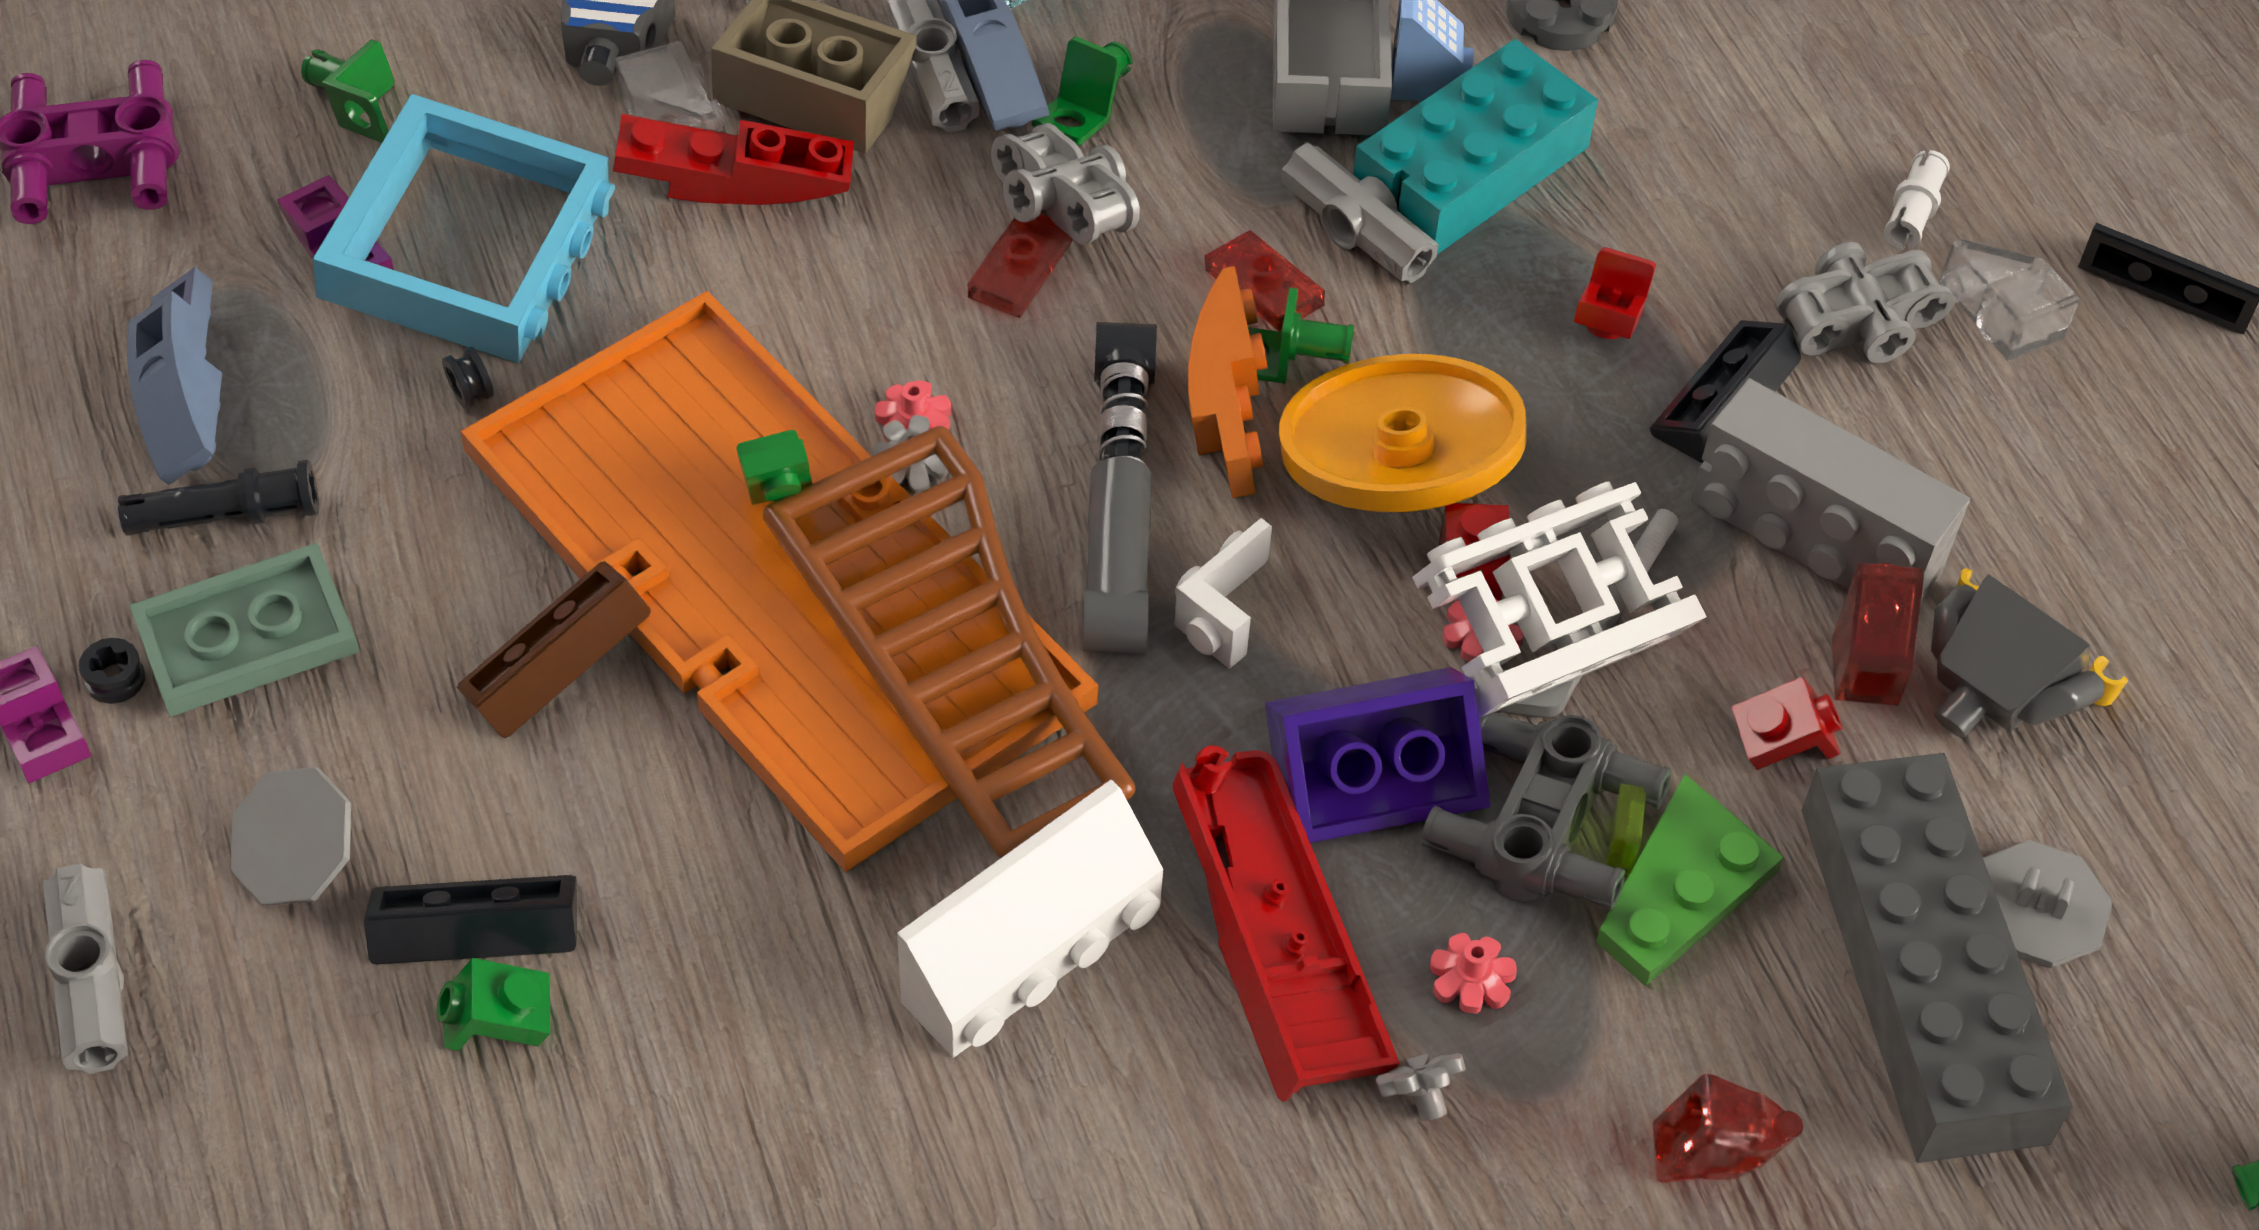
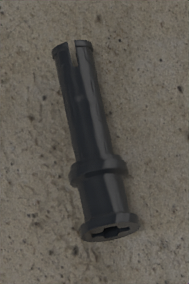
M309 460L298 461L296 468L259 473L256 468H248L243 473L238 474V479L226 480L224 482L172 488L144 494L120 495L118 497L120 505L118 506L119 519L122 530L127 536L151 530L170 529L225 519L244 517L246 522L261 524L265 523L267 516L299 511H304L307 516H314L319 513L317 483Z

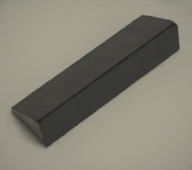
M2096 223L2093 227L2078 265L2083 270L2243 335L2259 304L2258 287L2099 223Z
M1740 320L1649 428L1652 436L1696 461L1703 463L1702 456L1712 422L1745 382L1750 378L1775 392L1799 364L1801 354L1791 325Z
M572 875L374 887L371 890L364 918L368 958L372 964L378 965L471 959L472 957L486 958L571 952L575 950L577 941V878Z

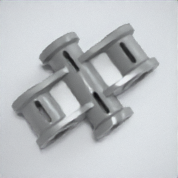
M1050 123L1036 126L1032 133L1016 137L1012 134L998 136L994 140L991 148L993 167L997 176L1003 182L1005 203L1015 219L1021 222L1035 220L1041 211L1046 210L1055 225L1079 244L1094 242L1099 237V234L1110 230H1115L1119 233L1127 232L1137 226L1140 218L1138 198L1134 190L1126 182L1124 163L1119 153L1113 147L1100 145L1094 147L1089 152V155L1083 156L1076 143Z
M1847 242L1834 246L1822 255L1815 266V276L1803 277L1787 285L1778 294L1775 300V308L1782 318L1790 319L1798 333L1797 344L1806 355H1820L1831 350L1850 346L1863 339L1865 342L1863 351L1870 362L1886 363L1904 354L1912 346L1916 337L1914 329L1928 327L1943 319L1954 306L1955 297L1948 287L1939 285L1931 273L1932 262L1925 251L1910 250L1902 254L1882 258L1866 266V253L1860 244Z

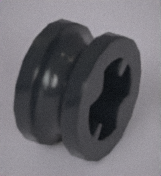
M473 347L463 349V356L459 359H454L452 355L442 358V365L448 383L463 408L472 406L473 399L476 396L480 395L484 399L494 396L489 374L481 357Z
M114 637L101 639L91 644L83 652L79 660V671L85 681V686L91 697L99 702L108 704L124 702L134 697L141 690L145 682V670L140 662L139 654L134 645L125 639ZM118 664L121 673L106 677L104 669Z

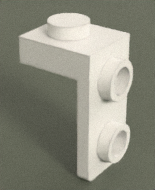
M1262 518L1245 532L1238 530L1230 535L1216 556L1202 567L1194 566L1182 576L1175 589L1174 626L1187 635L1190 643L1199 652L1214 656L1229 669L1247 655L1251 617L1225 597L1268 561L1272 525Z

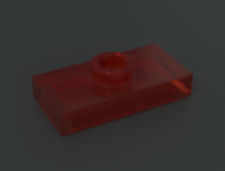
M1040 214L1035 220L1021 222L1014 217L968 282V298L1020 318L1073 239L1055 225L1050 217Z
M1251 230L1205 255V271L1215 279H1217L1223 268L1235 266L1240 290L1252 289L1256 313L1279 332L1283 328L1289 287L1298 288L1296 312L1301 313V319L1325 306V290Z

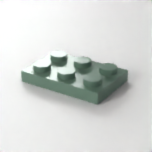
M318 543L129 605L169 717L360 652L355 634Z

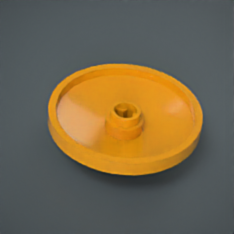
M1432 354L1379 356L1333 369L1312 380L1292 397L1286 405L1279 422L1281 456L1287 472L1301 487L1331 503L1375 512L1427 510L1473 497L1495 485L1508 475L1516 466L1525 450L1527 440L1526 412L1523 400L1517 390L1502 376L1481 365L1454 357Z

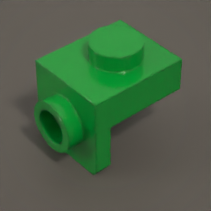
M787 430L737 445L736 450L752 505L767 501H777L781 498L797 494L801 489L812 484L809 461L802 439H799L795 430Z
M472 957L452 981H447L443 985L438 997L436 1016L439 1022L444 1023V1048L459 1051L473 1034L539 1046L550 1035V973Z

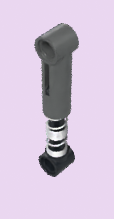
M1097 322L1094 382L1101 383L1100 396L1103 404L1099 411L1098 441L1100 448L1097 454L1099 462L1092 468L1090 474L1087 587L1085 588L1083 624L1084 652L1147 654L1149 591L1147 590L1152 475L1150 469L1140 460V453L1144 452L1147 447L1145 443L1147 440V417L1142 411L1147 408L1148 403L1143 396L1147 394L1148 385L1155 383L1157 324Z

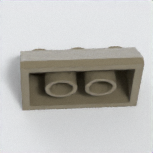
M751 0L711 48L713 102L797 131L854 141L853 150L866 154L891 121L916 47L917 35L813 0Z

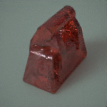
M1703 1074L1653 1121L1657 1181L1667 1183L1700 1178L1706 1180L1738 1179L1766 1165L1795 1140L1803 1131L1802 1120L1796 1113L1783 1110L1764 1094L1748 1090L1713 1074Z

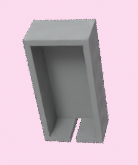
M1273 0V131L1324 133V125L1335 126V134L1374 135L1387 126L1392 90L1390 0Z
M1749 378L1711 424L1702 456L1704 462L1699 467L1690 501L1704 508L1713 517L1723 519L1752 535L1765 546L1777 549L1811 568L1820 577L1836 582L1866 599L1872 606L1885 610L1906 622L1942 574L1971 498Z

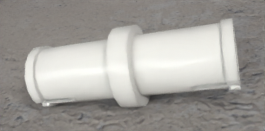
M1930 150L1925 165H1923L1926 158L1925 151L1919 152L1913 160L1912 169L1907 180L1901 182L1893 196L1895 209L1884 229V238L1892 247L1904 250L1907 239L1911 234L1908 247L1909 250L1915 248L1922 238V231L1927 220L1932 218L1941 203L1939 190L1950 170L1947 158L1939 152Z

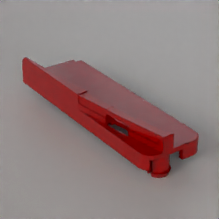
M1213 745L1204 747L1196 753V763L1193 767L1185 768L1184 763H1181L1173 779L1172 788L1206 876V886L1219 936V947L1277 1098L1284 1102L1293 1093H1297L1301 1087L1384 1074L1389 1070L1397 1068L1400 1064L1299 814L1296 811L1278 763L1270 754L1259 750L1235 752L1230 762H1224L1226 758H1229V753L1225 749ZM1221 831L1230 864L1226 871L1216 844V837Z

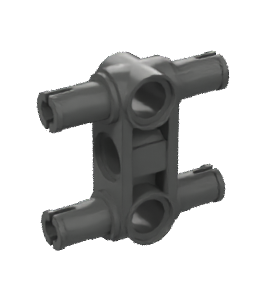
M1490 713L1480 717L1483 750L1507 757L1524 765L1496 821L1492 820L1489 824L1444 811L1442 808L1435 806L1429 813L1423 829L1422 839L1424 840L1422 846L1429 849L1434 848L1475 863L1476 870L1480 871L1481 875L1493 879L1496 889L1503 896L1511 900L1524 902L1535 900L1540 896H1554L1556 892L1596 903L1612 911L1623 888L1625 870L1587 859L1584 856L1570 852L1597 794L1602 795L1604 791H1608L1651 804L1652 807L1659 809L1670 785L1671 768L1666 766L1660 767L1618 752L1617 746L1612 744L1611 740L1602 738L1599 728L1591 720L1583 716H1560L1552 721L1548 720L1546 723L1541 721L1538 725L1518 721L1497 713ZM1516 857H1528V858H1527V859H1520V858H1516Z

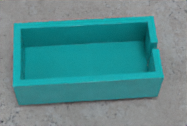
M1515 38L1357 145L1353 175L1360 181L1368 176L1381 180L1390 189L1396 204L1398 201L1400 179H1404L1401 185L1398 211L1439 244L1438 255L1586 150L1590 143L1598 98Z

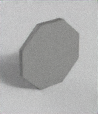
M309 767L265 773L232 814L230 870L261 905L272 906L316 901L350 859L351 802L319 768Z
M2032 840L1983 857L2019 958L2053 968L2100 949L2113 901L2082 857Z

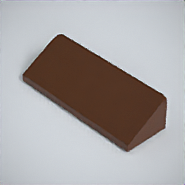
M601 561L460 681L457 688L501 737L507 738L649 617L651 613L650 607L626 578L606 561Z

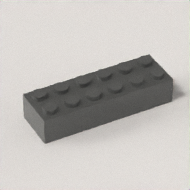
M1945 753L1817 768L1801 812L1916 1162L1921 1163L2051 1145L2073 1105Z

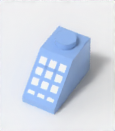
M1399 0L1391 58V100L1422 102L1473 67V48L1464 47V24L1437 0Z

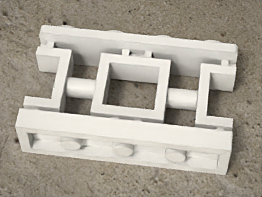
M1609 481L1604 482L1578 495L1575 498L1578 503L1576 505L1565 508L1562 500H1557L1530 513L1527 516L1528 523L1516 527L1512 518L1506 519L1480 532L1477 535L1480 540L1466 546L1462 537H1459L1427 553L1431 563L1412 577L1417 589L1430 586L1433 593L1427 598L1433 609L1458 599L1484 651L1483 654H1480L1461 667L1464 674L1470 678L1474 677L1479 686L1475 689L1479 718L1670 640L1707 617L1695 594L1680 600L1676 591L1683 586L1677 576L1655 585L1652 584L1628 536V533L1648 520L1644 509L1635 511L1631 503L1633 499L1641 494L1636 482L1615 490ZM1605 517L1609 519V522L1590 534L1603 559L1600 562L1595 563L1580 532L1561 540L1556 538L1558 535ZM1509 554L1512 556V559L1493 572L1505 596V599L1496 602L1481 570L1460 579L1456 577L1459 573ZM1558 561L1583 611V614L1555 624L1530 574V571ZM1615 583L1629 613L1650 605L1655 610L1605 631L1600 626L1620 613L1607 587ZM1515 622L1518 623L1532 653L1553 644L1558 649L1503 672L1501 665L1521 653L1508 625Z

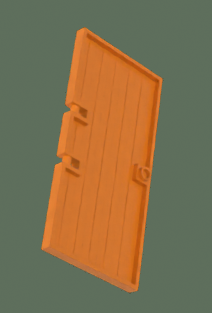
M707 290L460 431L464 451L580 579L598 563L606 561L628 580L650 607L651 611L649 617L629 634L684 694L696 686L701 689L697 692L699 711L846 873L957 797L764 522L763 510L768 504L775 501L751 504L736 447L742 442L787 430H795L799 439H802L809 461L812 484L871 457V455ZM890 475L798 518L795 522L812 544L912 496ZM929 516L826 566L840 586L845 589L952 537ZM969 557L859 610V613L877 636L988 581L984 569L972 557ZM639 569L642 571L634 577L631 575ZM997 606L891 658L910 683L1009 633ZM1028 614L1038 637L1083 711L1086 712L1097 705L1099 685ZM1020 657L925 704V706L942 731L1036 685ZM728 666L732 669L725 675L720 673L721 670ZM1049 707L960 752L959 755L976 779L979 780L1006 766L1063 726Z

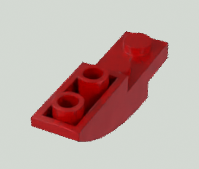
M621 114L613 172L669 182L667 198L714 204L768 205L794 203L824 198L849 190L854 141L740 120L737 135Z

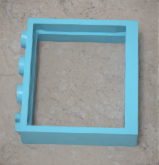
M411 94L313 258L316 297L466 347H473L475 350L519 364L531 340H535L536 337H543L548 322V308L553 299L557 301L563 299L571 278L570 267L576 257L583 259L586 256L592 241L593 224L597 216L605 217L609 212V199L615 190V185L609 183V157ZM430 148L570 193L509 307L365 261Z

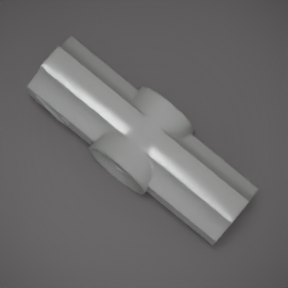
M886 0L887 12L893 27L917 35L916 47L908 68V81L913 88L919 91L932 126L941 127L946 133L966 129L968 123L979 116V102L957 50L955 28L952 24L945 21L937 0Z
M1309 143L1295 150L1291 159L1282 168L1281 183L1320 214V220L1325 232L1342 249L1350 250L1355 246H1359L1401 282L1406 280L1409 284L1422 277L1431 262L1437 257L1439 244L1397 211V204L1390 189L1376 177L1368 176L1360 181L1320 147H1313Z
M81 863L56 868L55 874L43 881L49 935L45 959L53 975L62 1061L67 1070H81L88 1074L111 1070L115 1068L121 1059L128 1057V1047L121 997L124 987V975L116 956L107 876L102 868H89ZM93 964L90 968L86 970L76 972L78 969L85 965Z

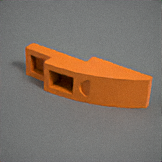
M1235 266L1222 269L1207 295L1193 334L1188 364V395L1198 455L1223 451L1232 498L1256 494L1252 469L1264 467L1257 431L1245 433L1243 422L1254 420L1250 397L1260 395L1257 370L1268 368L1261 333L1249 335L1247 326L1258 323L1252 289L1240 290Z

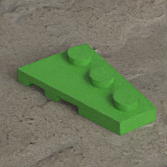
M1684 774L1627 878L1614 909L1609 911L1604 920L1596 943L1642 984L1647 986L1777 874L1784 857L1690 777Z

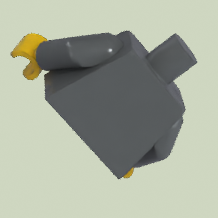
M1964 568L1961 571L1957 586L1935 608L1931 652L1937 660V679L1953 692L1936 711L1934 716L1943 727L1960 738H1965L1984 714L2003 728L2011 731L2023 722L2037 725L2076 712L2091 704L2107 706L2113 703L2128 682L2125 676L2120 680H2112L2103 675L2102 672L2109 663V660L2104 656L2097 657L2088 671L2082 672L2088 665L2090 644L1989 574L1984 578L1980 586H1976L1970 583L1973 570Z

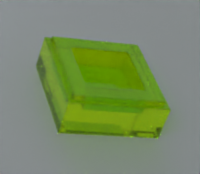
M1620 783L1610 820L1605 865L1624 869V877L1628 878L1634 867L1641 844L1646 792H1643L1644 787Z

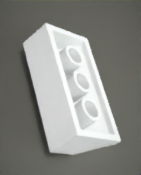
M1109 780L897 933L901 1003L952 1058L971 1045L979 1047L990 1041L1002 1028L1005 1019L1024 1005L1033 1007L1041 1003L1050 995L1059 979L1077 966L1086 968L1096 962L1106 951L1110 941L1129 927L1132 930L1141 928L1159 910L1161 905L1163 868L1122 790L1113 780Z

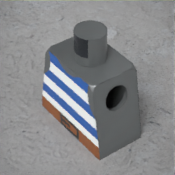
M562 0L561 30L566 62L571 66L579 67L581 78L587 83L596 86L608 84L612 79L614 71L629 73L645 71L674 20L676 14L674 0Z

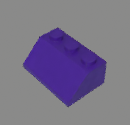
M1452 667L1265 702L1272 757L1279 765L1310 843L1427 820L1429 813L1435 806L1453 814L1491 807L1474 680Z

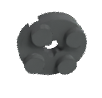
M1507 0L1506 14L1510 24L1518 33L1522 35L1523 28H1525L1529 33L1537 35L1536 44L1561 51L1579 50L1590 47L1598 42L1599 34L1606 29L1609 32L1614 24L1618 0ZM1558 1L1570 3V7H1560Z

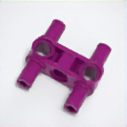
M138 60L129 65L128 97L47 106V87L41 76L33 73H22L12 78L11 112L0 119V148L2 151V173L11 183L10 210L16 221L24 224H36L47 218V185L131 176V197H133V202L138 208L155 210L166 205L168 201L166 170L176 162L180 150L174 133L173 109L164 99L162 68L157 62Z

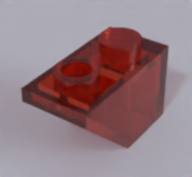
M1858 563L1832 636L1835 700L1899 706L1913 670L1924 582L1923 568L1900 567L1890 563Z

